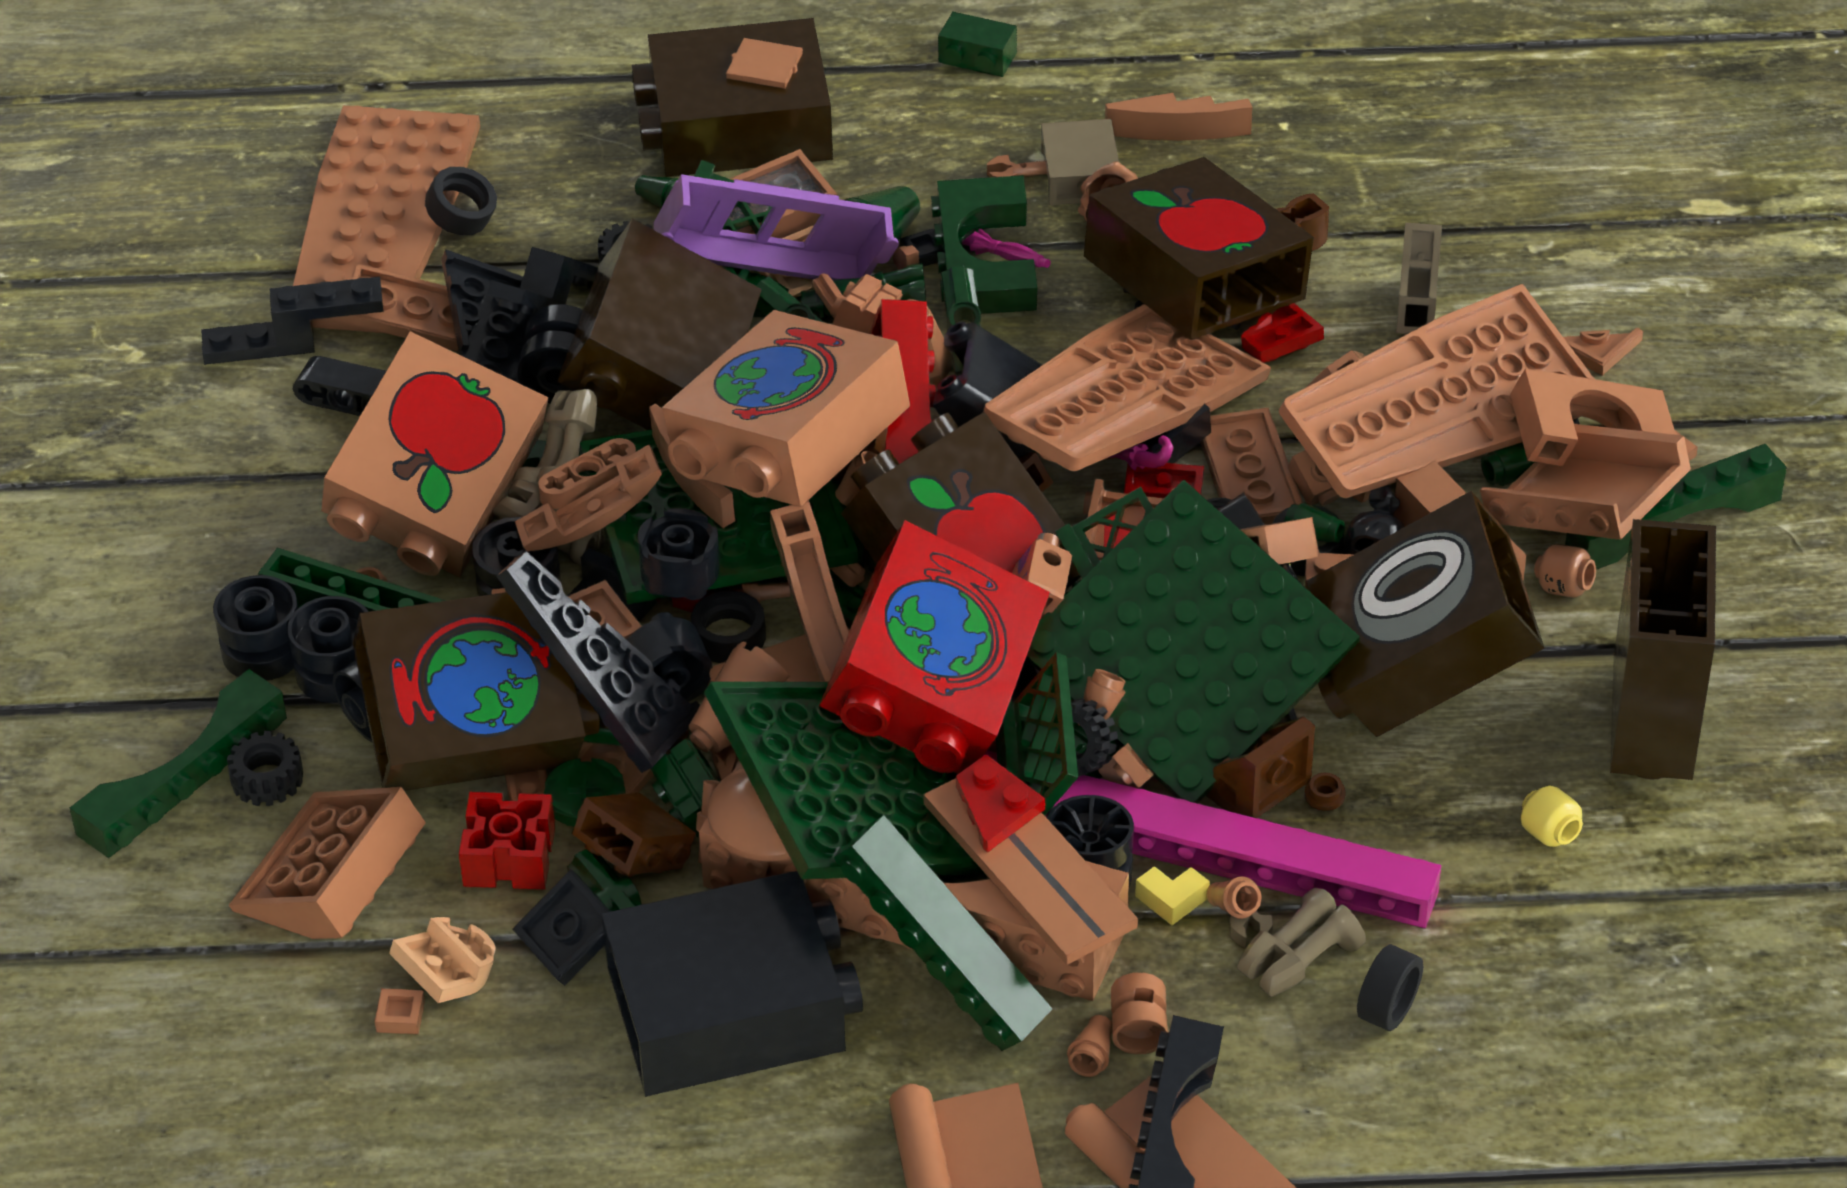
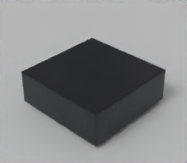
M933 228L900 238V247L912 245L919 251V264L922 263L923 267L937 263V252H942V245L935 246Z

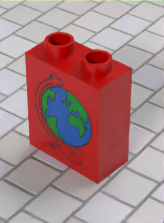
M905 520L875 567L819 706L840 716L845 726L855 733L864 736H881L914 752L918 761L933 771L959 774L980 759L997 737L1050 592Z

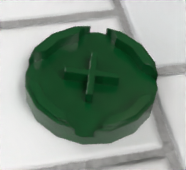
M577 758L557 766L547 776L544 794H552L554 819L567 826L574 827L578 818V811L586 797L626 794L623 775L613 764L598 758H591V762H581V759Z

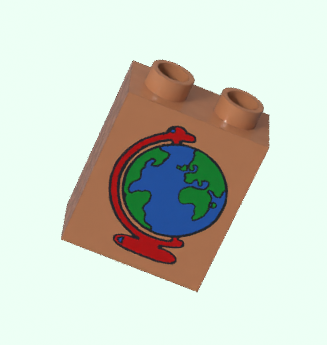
M773 310L662 407L670 440L668 455L677 472L692 480L704 479L739 489L752 497H767L802 507L908 409L910 402L898 341Z

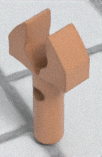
M1008 155L995 157L987 163V176L989 178L1020 175L1029 177L1047 174L1045 160L1015 164L1010 161Z

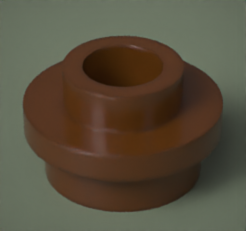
M1323 772L1314 775L1310 782L1307 783L1304 796L1311 807L1322 811L1337 809L1344 803L1346 790L1339 777L1332 773Z

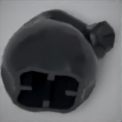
M1390 485L1370 491L1369 504L1374 508V511L1362 512L1351 520L1344 540L1343 554L1354 555L1405 527L1403 522L1393 516L1394 512L1399 508L1400 500L1392 493Z

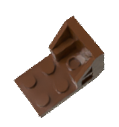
M1303 716L1272 727L1259 739L1258 744L1248 754L1234 759L1228 757L1213 768V777L1216 781L1213 789L1206 796L1222 809L1253 818L1260 817L1310 782L1312 777L1315 725Z

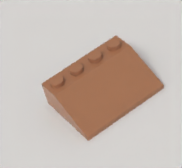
M402 787L314 792L231 901L229 907L233 912L311 939L343 938V936L350 932L353 922L364 907L372 902L375 892L385 878L393 873L396 863L404 852L414 844L416 836L426 822Z

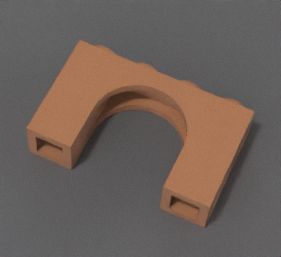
M1525 368L1510 393L1528 461L1558 466L1564 465L1578 442L1572 416L1587 417L1608 428L1676 435L1663 390Z

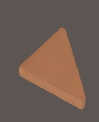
M1635 328L1631 333L1609 334L1610 330L1580 332V336H1567L1563 338L1585 367L1603 376L1642 341L1643 331L1640 328Z

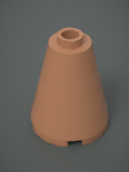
M741 642L732 650L714 682H785L790 676L764 650L755 646L749 651L744 649L747 642ZM705 696L689 724V729L692 733L690 739L703 752L707 753L710 750L718 753L731 745Z

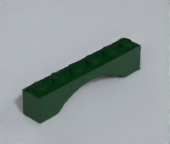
M1764 443L1689 471L1641 520L1672 522L1688 514L1720 507L1738 508L1751 512L1781 500L1787 467ZM1631 530L1621 540L1566 533L1565 545L1585 549L1589 553L1590 558L1595 562L1597 570L1618 562L1628 553Z
M248 669L219 692L217 707L210 723L199 738L183 753L145 774L121 781L99 784L69 807L75 834L107 858H110L121 848L128 846L140 833L161 820L168 811L182 800L189 798L195 790L209 779L218 775L228 765L227 758L228 755H231V748L234 745L239 746L240 739L245 737L249 740L251 739V734L258 732L259 736H264V731L277 729L287 719L282 691Z

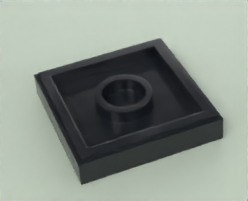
M570 869L512 930L551 974L565 986L605 945L602 913L611 912V910L582 878Z

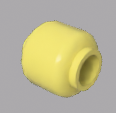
M1545 786L1530 792L1525 797L1522 803L1521 825L1527 832L1546 846L1557 847L1572 842L1582 829V809L1574 799L1558 787Z

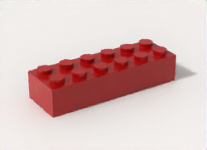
M881 299L869 334L898 341L910 407L888 426L885 450L889 449L900 464L918 453L910 439L923 427L935 420L930 417V408H934L933 401L936 387L929 384V373H933L935 354L934 350H928V339H932L934 322L933 316H927L926 301Z

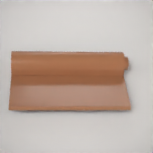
M1151 1076L1105 1111L1096 1104L1090 1103L1075 1107L1066 1118L1065 1135L1119 1188H1128L1129 1184L1138 1185V1180L1130 1179L1135 1153L1144 1154L1145 1149L1137 1147L1142 1121L1149 1123L1151 1121V1118L1143 1116L1148 1090L1157 1092L1156 1087L1149 1086ZM1195 1095L1187 1102L1172 1120L1171 1129L1175 1147L1184 1165L1195 1179L1194 1188H1296L1198 1095Z
M1019 1083L933 1102L929 1089L917 1084H906L901 1086L889 1098L906 1188H1043Z

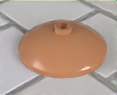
M744 768L737 769L720 781L713 790L708 803L709 826L718 842L729 851L752 860L779 861L789 859L790 856Z

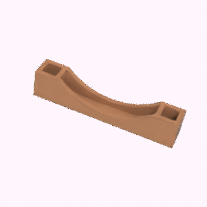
M808 500L802 507L789 505L771 510V531L821 682H829L849 632L832 582L821 536Z

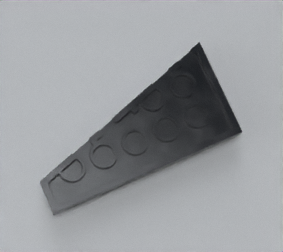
M445 249L441 261L459 355L520 384L517 371L526 326L531 315L498 306L500 298L487 295L491 280L520 288L523 276Z
M524 552L519 555L496 577L640 772L643 773L652 768L688 730L689 724L700 704L697 701L690 704L679 694L681 687L671 678L664 681L653 671L651 661L608 623L601 626L589 615L591 608L581 599L574 602L563 592L561 582L529 553Z

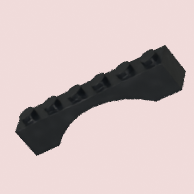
M1173 1015L1169 1032L1160 1031L1155 1056L1162 1057L1163 1062L1154 1061L1149 1086L1157 1088V1092L1148 1090L1143 1116L1151 1118L1150 1123L1142 1121L1137 1147L1143 1148L1145 1151L1144 1154L1135 1153L1130 1179L1138 1180V1185L1129 1184L1128 1188H1194L1195 1179L1184 1165L1175 1147L1171 1122L1187 1102L1195 1095L1211 1087L1224 1026Z

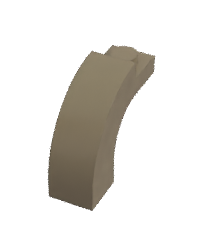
M1405 222L1396 333L1409 334L1435 320L1442 225Z

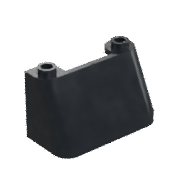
M965 321L958 322L945 333L944 345L948 351L955 352L964 366L963 373L959 376L950 375L938 384L933 406L940 416L949 413L958 427L983 413L986 403L1041 367L1042 364L979 325L966 323ZM999 431L1017 458L1034 451L1024 444L1011 441L1008 435Z

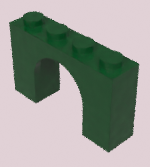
M1024 176L937 181V196H931L932 218L939 217V223L934 224L935 246L942 245V252H937L938 274L949 270L951 267L965 266V268L973 269L977 302L981 314L1037 310L1038 287L1034 259L985 261L970 255L961 245L969 235L975 231L977 232L978 229L1026 226L1027 199ZM940 280L941 302H945L942 280Z

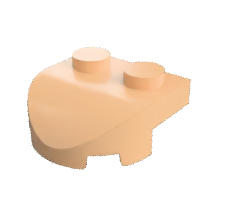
M449 917L430 918L426 932L393 940L389 954L437 1003L472 995L485 985L493 965L496 947L488 934L473 924H470L468 929L465 930L451 926Z

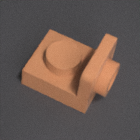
M1128 743L1112 756L1109 763L1104 764L1098 770L1105 780L1134 788H1140L1154 775Z

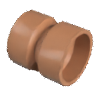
M1130 973L1115 980L1111 986L1112 1041L1117 1048L1131 1054L1152 1053L1157 1049L1160 1031L1168 1032L1166 986L1155 975Z

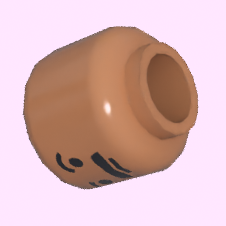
M1554 544L1549 546L1544 554L1537 558L1534 573L1536 578H1539L1541 588L1546 593L1575 598L1581 596L1592 587L1596 577V565L1585 549Z

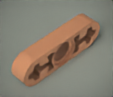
M623 438L611 439L544 474L538 481L540 502L543 505L549 503L553 509H560L619 475L615 464L636 452L634 443ZM592 470L597 472L592 476L579 475L582 471Z

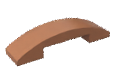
M650 445L617 462L615 465L619 473L618 476L561 509L555 511L549 503H546L515 521L526 551L543 550L576 541L606 527L632 509L647 495L662 475Z

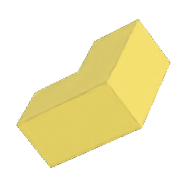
M1154 866L1136 879L1135 897L1169 924L1174 925L1207 900V890L1210 886V881L1192 867L1174 880H1171Z

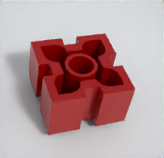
M469 792L465 815L467 829H463L459 849L463 887L496 888L498 880L512 881L513 889L546 890L550 865L548 852H552L555 833L552 794L519 793L518 801H503L502 793Z

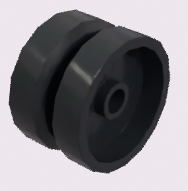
M523 516L507 517L490 523L478 532L472 543L477 594L479 596L492 594V589L504 588L496 576L524 552L529 553L561 582L558 546L543 550L526 551L515 521Z

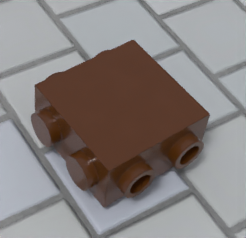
M641 793L586 797L578 811V818L572 831L575 837L585 843V848L588 851L603 856L614 864V870L629 877L652 872L660 874L663 871L682 869L690 856V847L696 835L693 830Z

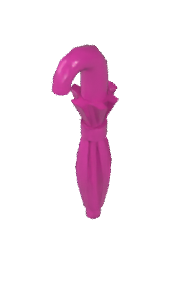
M978 229V232L975 231L962 242V244L970 246V250L975 251L976 255L990 252L999 255L1007 261L1034 259L1035 267L1048 268L1051 264L1049 259H1046L1032 249L1019 243L1002 242L992 239L982 229Z
M1162 435L1159 438V444L1162 445V448L1157 453L1146 451L1148 447L1142 443L1108 458L1116 457L1125 460L1133 470H1136L1137 466L1142 469L1145 467L1157 468L1164 466L1171 458L1174 447L1170 438Z

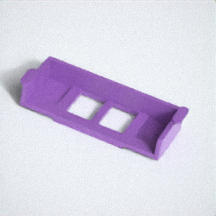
M681 174L654 221V230L717 265L806 279H816L822 273L828 274L832 280L860 278L866 274L871 275L878 263L883 264L890 260L899 245L898 239L893 236L891 208L839 200L837 195L734 179L732 183ZM737 201L773 206L756 235L722 229ZM786 209L821 214L805 242L770 237Z

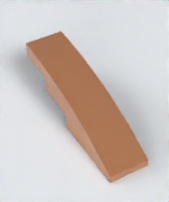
M1174 93L1105 104V119L1112 120L1114 136L1173 141L1219 139L1251 134L1252 105L1249 99L1214 104L1211 96L1177 101Z
M657 404L650 406L652 436L662 460L676 482L694 503L722 528L734 522L732 491L724 485L704 479H689L676 471L668 455L670 440L663 410Z

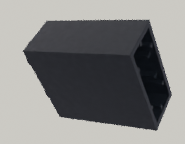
M798 871L602 913L607 969L645 1097L846 1051L844 1016L863 1011L859 979L854 964L851 961L832 965L828 951L841 948L840 929L833 903L830 898L811 902L804 880L801 879Z

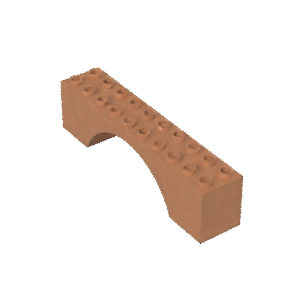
M738 762L734 771L743 767L740 762ZM708 817L699 831L704 887L715 889L797 871L791 858L779 861H758L741 857L729 851L713 835ZM1086 861L1128 907L1129 873ZM847 878L803 879L811 902L831 899L839 927L866 934L871 938L884 939L906 946L900 940L896 929L884 916L878 914L872 908L869 898L855 883H852ZM991 879L964 883H944L1032 985H1040L1057 990L1072 997L1094 1000L1123 936L1066 965Z

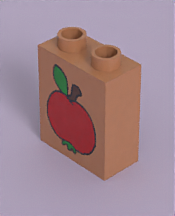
M410 331L324 477L321 511L328 514L327 521L336 532L350 540L366 542L372 535L397 547L399 559L418 573L435 576L443 569L460 578L473 556L472 543L478 532L492 522L495 516L494 508L501 499L506 497L509 488L513 484L517 469L524 465L542 433L548 397Z

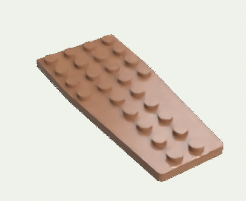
M343 105L319 171L293 286L350 280L356 263L420 279L442 231V228L436 225L427 213L425 207L426 193L433 179L441 170L448 167L467 168L480 129L479 115ZM443 191V194L454 205L459 192ZM336 317L312 320L313 328L383 333L336 321Z
M1520 284L1443 315L1287 397L1279 408V414L1336 493L1342 498H1349L1396 483L1397 478L1421 469L1433 461H1436L1443 468L1523 442L1510 393L1525 368L1594 379V377L1523 284ZM1572 416V419L1574 420L1581 416Z
M1144 304L1092 331L986 403L983 412L986 413L996 429L1008 435L1011 441L1024 444L1038 452L1045 460L1055 462L1068 470L1078 471L1187 423L1204 403L1212 412L1266 381L1271 367L1211 334L1190 340Z

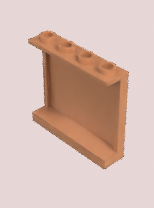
M1574 424L1578 442L1563 466L1534 462L1507 489L1482 487L1480 493L1483 505L1500 525L1621 540L1632 529L1633 519L1641 520L1691 468L1683 435Z

